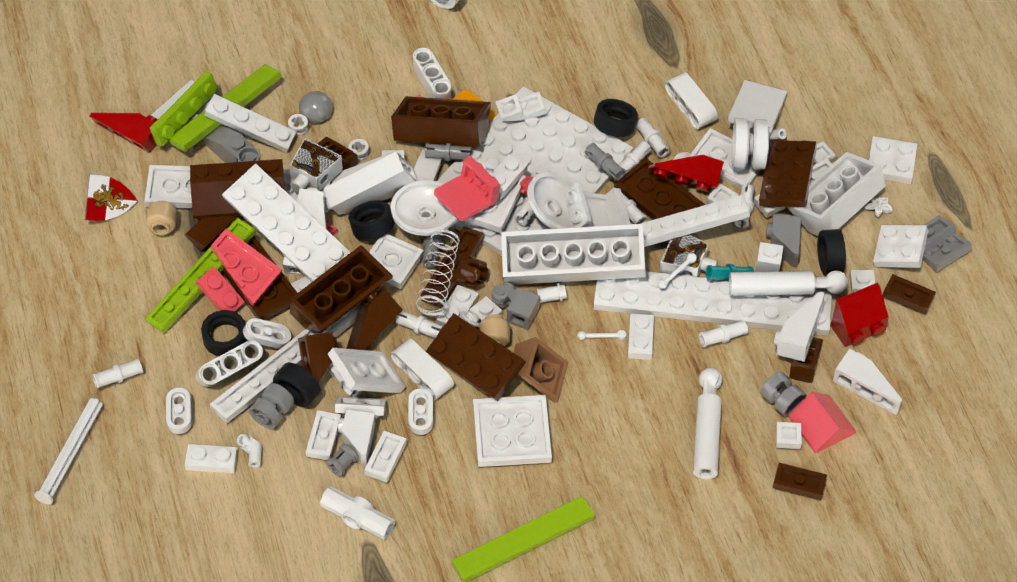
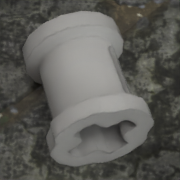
M342 444L333 458H328L325 463L332 473L342 476L345 473L346 467L351 462H356L358 456L350 446Z

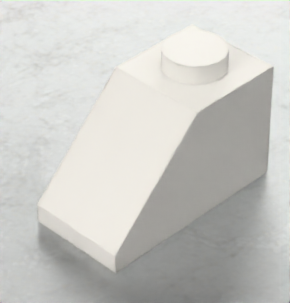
M346 409L345 417L339 420L338 433H342L343 444L350 446L356 452L359 464L362 467H366L376 428L375 413Z

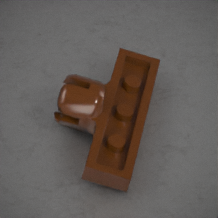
M462 227L457 235L460 241L456 252L454 268L453 263L449 264L455 258L454 251L450 249L446 255L451 256L444 257L441 261L447 266H438L436 269L445 275L433 274L431 277L433 280H429L430 282H428L420 296L431 295L441 300L447 296V301L457 284L462 283L476 288L483 286L484 282L481 281H486L488 276L487 263L473 257L485 238L484 233ZM455 241L452 243L451 247L456 245ZM450 269L452 270V278H451V279H450V277H451V272H450V273H447V272L450 271ZM424 298L427 301H433L427 303L443 307L441 302H434L437 301L435 299Z

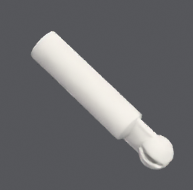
M837 270L830 272L824 277H816L813 271L730 272L729 274L730 296L814 294L816 288H827L831 293L838 294L842 293L848 286L846 275Z
M706 368L699 376V384L703 387V394L697 399L693 474L701 479H712L718 475L721 398L717 395V389L722 383V375L715 368Z

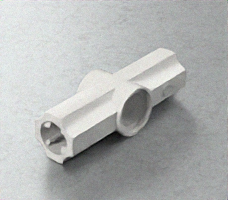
M332 486L323 493L320 506L341 517L342 521L350 528L355 530L362 528L383 540L391 534L395 520L375 510L366 499L360 496L353 498Z

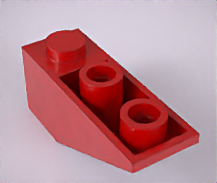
M698 155L649 165L647 169L654 171L655 176L661 178L669 176L675 178L674 181L682 185H688L689 183L695 185L697 190L708 192L711 189L717 188L724 161L706 155Z

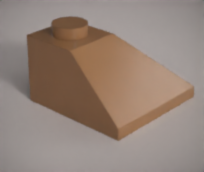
M537 337L517 343L513 353L526 361L518 374L554 403L558 402L568 362Z

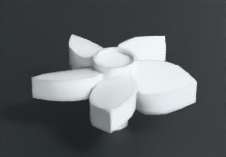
M873 197L870 200L871 203L865 206V209L868 210L875 209L877 217H880L882 212H893L886 197L878 199Z

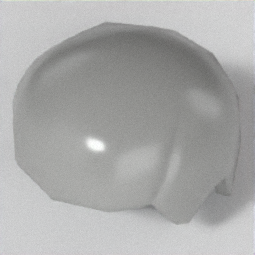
M313 91L302 97L299 104V113L306 116L309 123H322L331 117L333 105L331 99L325 93Z

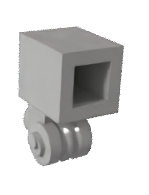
M508 282L496 286L492 291L493 303L500 309L509 306L507 308L508 323L529 330L540 310V296L529 290L526 291L520 288L517 290L513 284Z

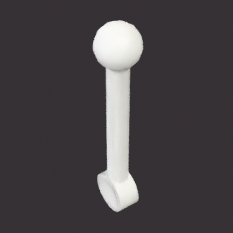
M690 253L683 264L666 279L658 282L659 288H666L667 283L688 264L695 263L696 255Z
M620 330L617 333H585L584 331H579L577 338L579 340H584L585 338H617L622 341L626 339L627 334L624 330Z

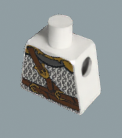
M305 138L290 164L291 179L294 180L290 185L291 188L299 193L300 188L305 189L306 187L316 188L320 191L343 170L342 156Z
M688 234L670 240L661 260L659 273L671 274L687 260V256L690 253L696 255V262L688 264L677 275L699 277L701 270L706 272L708 265L717 266L718 261L707 258V243Z

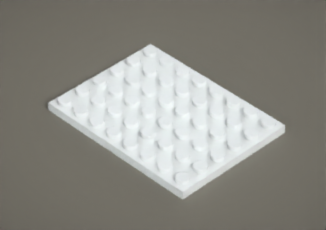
M523 86L516 95L520 99L535 92ZM542 96L541 98L547 111L546 114L525 120L502 121L498 113L488 124L486 137L480 147L472 148V155L470 156L482 165L486 163L498 167L506 156L510 154L528 164V170L523 174L526 177H534L543 172L555 173L564 177L573 185L576 182L581 183L583 191L597 194L612 177L605 170H600L597 167V163L585 154L586 147L591 143H595L603 152L609 153L618 165L625 159L624 155L626 153H631L634 150V147L616 137L601 132L596 126ZM456 159L437 182L445 184L460 176L463 160ZM520 193L502 232L550 228L544 225L535 214L531 216L528 223L524 226L517 223L521 217L517 221L514 220V215L523 206V201L527 197L524 193ZM458 219L451 226L458 231L462 227L483 232L485 238L482 245L502 256L501 233Z

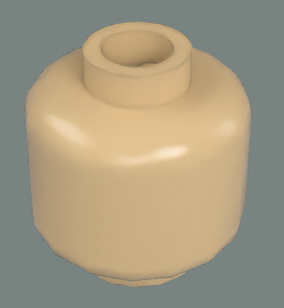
M156 201L150 204L146 216V226L156 235H166L174 230L177 220V209L175 206L167 201Z
M497 314L488 315L480 322L479 330L504 347L509 344L510 325L503 316Z

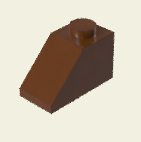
M333 332L306 335L298 338L302 367L317 382L320 381L332 363L328 353L332 348H338Z

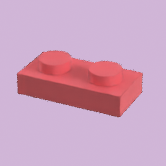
M212 267L195 282L219 311H236L245 303L215 267Z

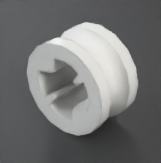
M294 114L288 120V128L296 131L295 136H303L309 129L308 119L302 114Z
M355 139L350 142L348 149L357 154L358 162L366 160L369 156L368 143L363 139Z

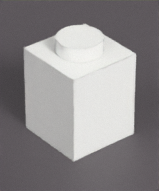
M760 242L755 272L779 271L783 246Z

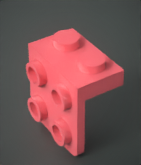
M469 156L463 160L461 175L437 187L434 190V196L458 220L465 221L497 203L500 184L495 177H492L484 169L482 164L477 162L472 156Z

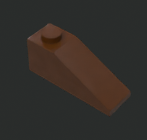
M386 289L375 291L359 307L346 349L365 350L403 311Z

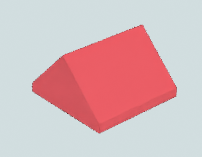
M811 392L788 416L792 423H801V435L815 454L856 433L855 428L828 394Z

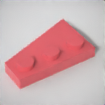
M225 229L211 245V250L252 307L282 273L280 267L228 229Z

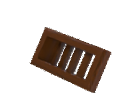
M326 136L317 143L322 147L327 145L326 149H333V152L338 153L344 158L342 160L343 170L358 164L356 153Z
M813 337L810 347L816 349L809 348L805 362L792 360L789 374L790 379L807 383L813 382L823 339Z

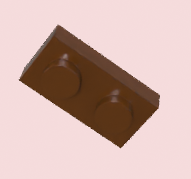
M892 274L883 291V297L924 314L927 313L936 294L933 290Z
M779 463L772 488L821 500L827 474Z

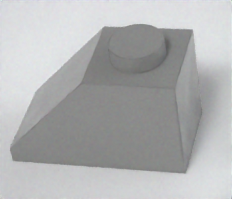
M773 214L772 223H767L766 237H770V244L782 245V258L791 267H797L801 216Z

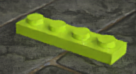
M205 71L150 127L156 145L163 147L218 91L212 73Z

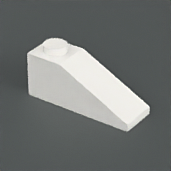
M819 292L787 319L781 331L777 330L774 344L777 345V355L805 362L824 307V292Z
M849 349L835 370L833 382L897 415L902 398L870 359L860 352Z

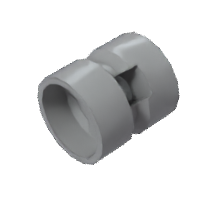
M782 371L772 375L765 382L760 392L770 404L775 403L774 407L784 417H788L807 396L797 385H792V380Z
M270 383L261 394V398H258L251 406L249 413L261 426L267 429H274L283 418L282 414H286L295 403L294 398L284 387Z

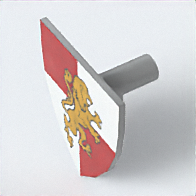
M89 174L84 220L103 221L118 217L128 211L137 202V199L123 183L114 178Z

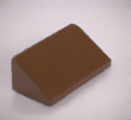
M235 217L201 218L185 236L201 252Z

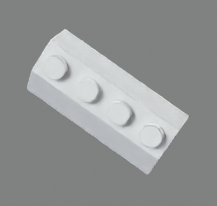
M846 152L810 184L806 207L787 208L794 216H801V224L811 234L818 236L821 230L839 229L886 187L882 167L877 163Z

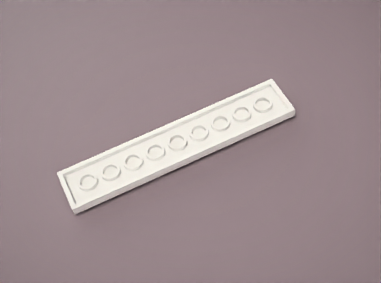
M646 271V277L597 280L593 310L654 315L655 317L727 325L744 320L747 327L782 330L783 324L787 319L819 292H824V307L814 334L829 336L832 293L830 291L815 290L814 294L730 296L729 282L727 280H707V278L676 275L667 283L666 288L661 289L658 286V282L666 279L670 274Z

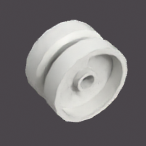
M735 118L732 135V168L744 169L748 163V155H750L752 168L765 170L769 151L768 120L755 119L750 133L748 120Z

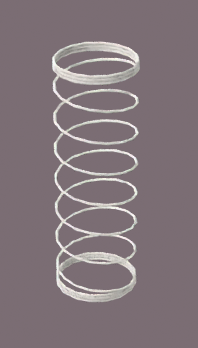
M446 229L434 231L431 235V242L436 247L444 250H453L457 247L453 253L455 258L449 263H453L454 268V261L460 241L459 237L454 232ZM446 232L454 235L458 243L456 242V245L452 247H444L435 243L432 237L438 235L435 233ZM450 269V271L447 272V273H450V272H451V277H450V279H451V278H452V270ZM431 295L421 296L417 299L416 306L424 314L440 315L445 311L447 296L443 300ZM424 298H431L437 300L434 302H441L444 307L439 309L442 310L441 312L431 313L435 311L420 308L418 301L421 299L425 300Z

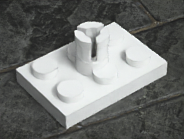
M332 348L328 353L334 368L339 371L344 379L343 389L348 395L352 394L353 397H358L362 391L401 393L406 387L384 352Z

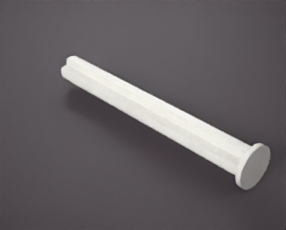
M89 399L39 491L35 492L34 497L41 503L47 505L53 503L52 497L103 406L99 399Z

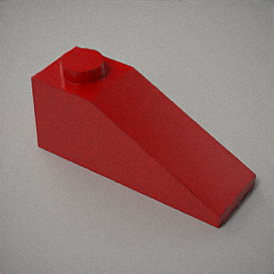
M91 113L89 115L99 126L149 153L156 145L150 127L158 119L149 114L147 117L140 113Z

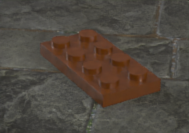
M771 140L759 196L760 206L806 207L817 150L816 141Z
M644 158L624 174L620 180L614 182V188L621 189V192L629 200H633L637 207L653 220L705 205L683 186L676 183L673 178L669 176L667 178L655 176L654 171L647 169L649 165L654 164L647 158Z
M253 236L247 244L274 263ZM224 268L221 271L257 319L267 320L290 307L289 299L297 294V291L284 274L281 273L252 307L227 270Z
M454 313L426 350L430 356L496 401H499L526 363L521 357Z

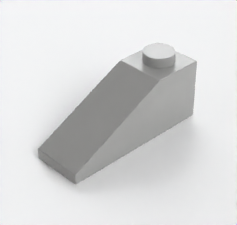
M222 125L201 140L225 163L238 162L237 153L240 149L246 146L254 147L239 132Z

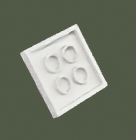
M546 395L501 397L499 401L493 398L473 399L478 467L552 463Z

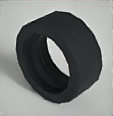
M605 99L598 103L593 122L596 128L609 136L626 137L634 132L638 113L631 104L625 101Z
M383 201L363 203L355 207L348 217L353 235L361 240L380 238L388 234L395 224L391 215L390 205Z
M839 229L821 230L818 235L817 253L822 273L829 274L836 270L844 272L846 248L842 232Z
M220 310L207 316L203 321L201 332L203 344L208 352L215 356H221L247 342L243 335V328L246 324L241 315L230 310ZM222 325L234 326L239 332L234 339L226 342L215 341L211 338L210 333Z
M285 363L273 377V383L284 387L293 396L294 404L299 407L305 408L310 406L321 390L317 380L306 369L295 363Z

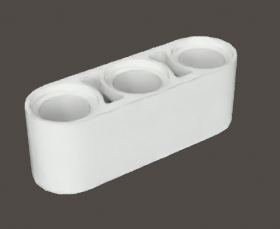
M427 48L415 50L413 53V70L428 97L452 99L451 83L433 53Z
M686 72L665 81L667 94L695 129L717 121L718 114L715 107Z
M408 339L390 353L396 366L419 388L430 391L433 400H436L454 386V381L448 372L414 340Z
M253 340L241 344L200 367L196 372V381L203 387H209L259 360L263 354L262 346ZM246 347L254 349V358H248L245 355ZM225 358H230L234 361L233 370H229L224 366ZM204 369H209L213 372L214 377L212 381L204 379Z

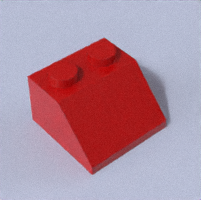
M878 283L872 284L836 300L831 328L844 347L860 344L864 339L873 335L878 336L886 330L889 316L880 285Z

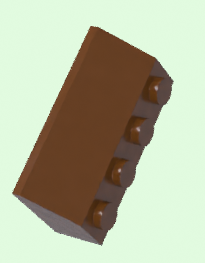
M405 96L391 116L394 141L444 145L452 143V146L480 147L487 134L491 102Z
M283 160L190 165L193 219L241 215L223 198L222 194L255 163L285 190Z
M360 245L290 298V314L305 329L322 333L391 280L393 275Z

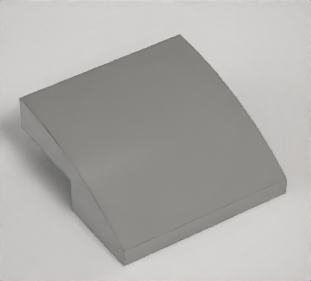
M939 215L924 224L927 225L928 235L922 260L936 272L972 250V244L957 234L955 225Z

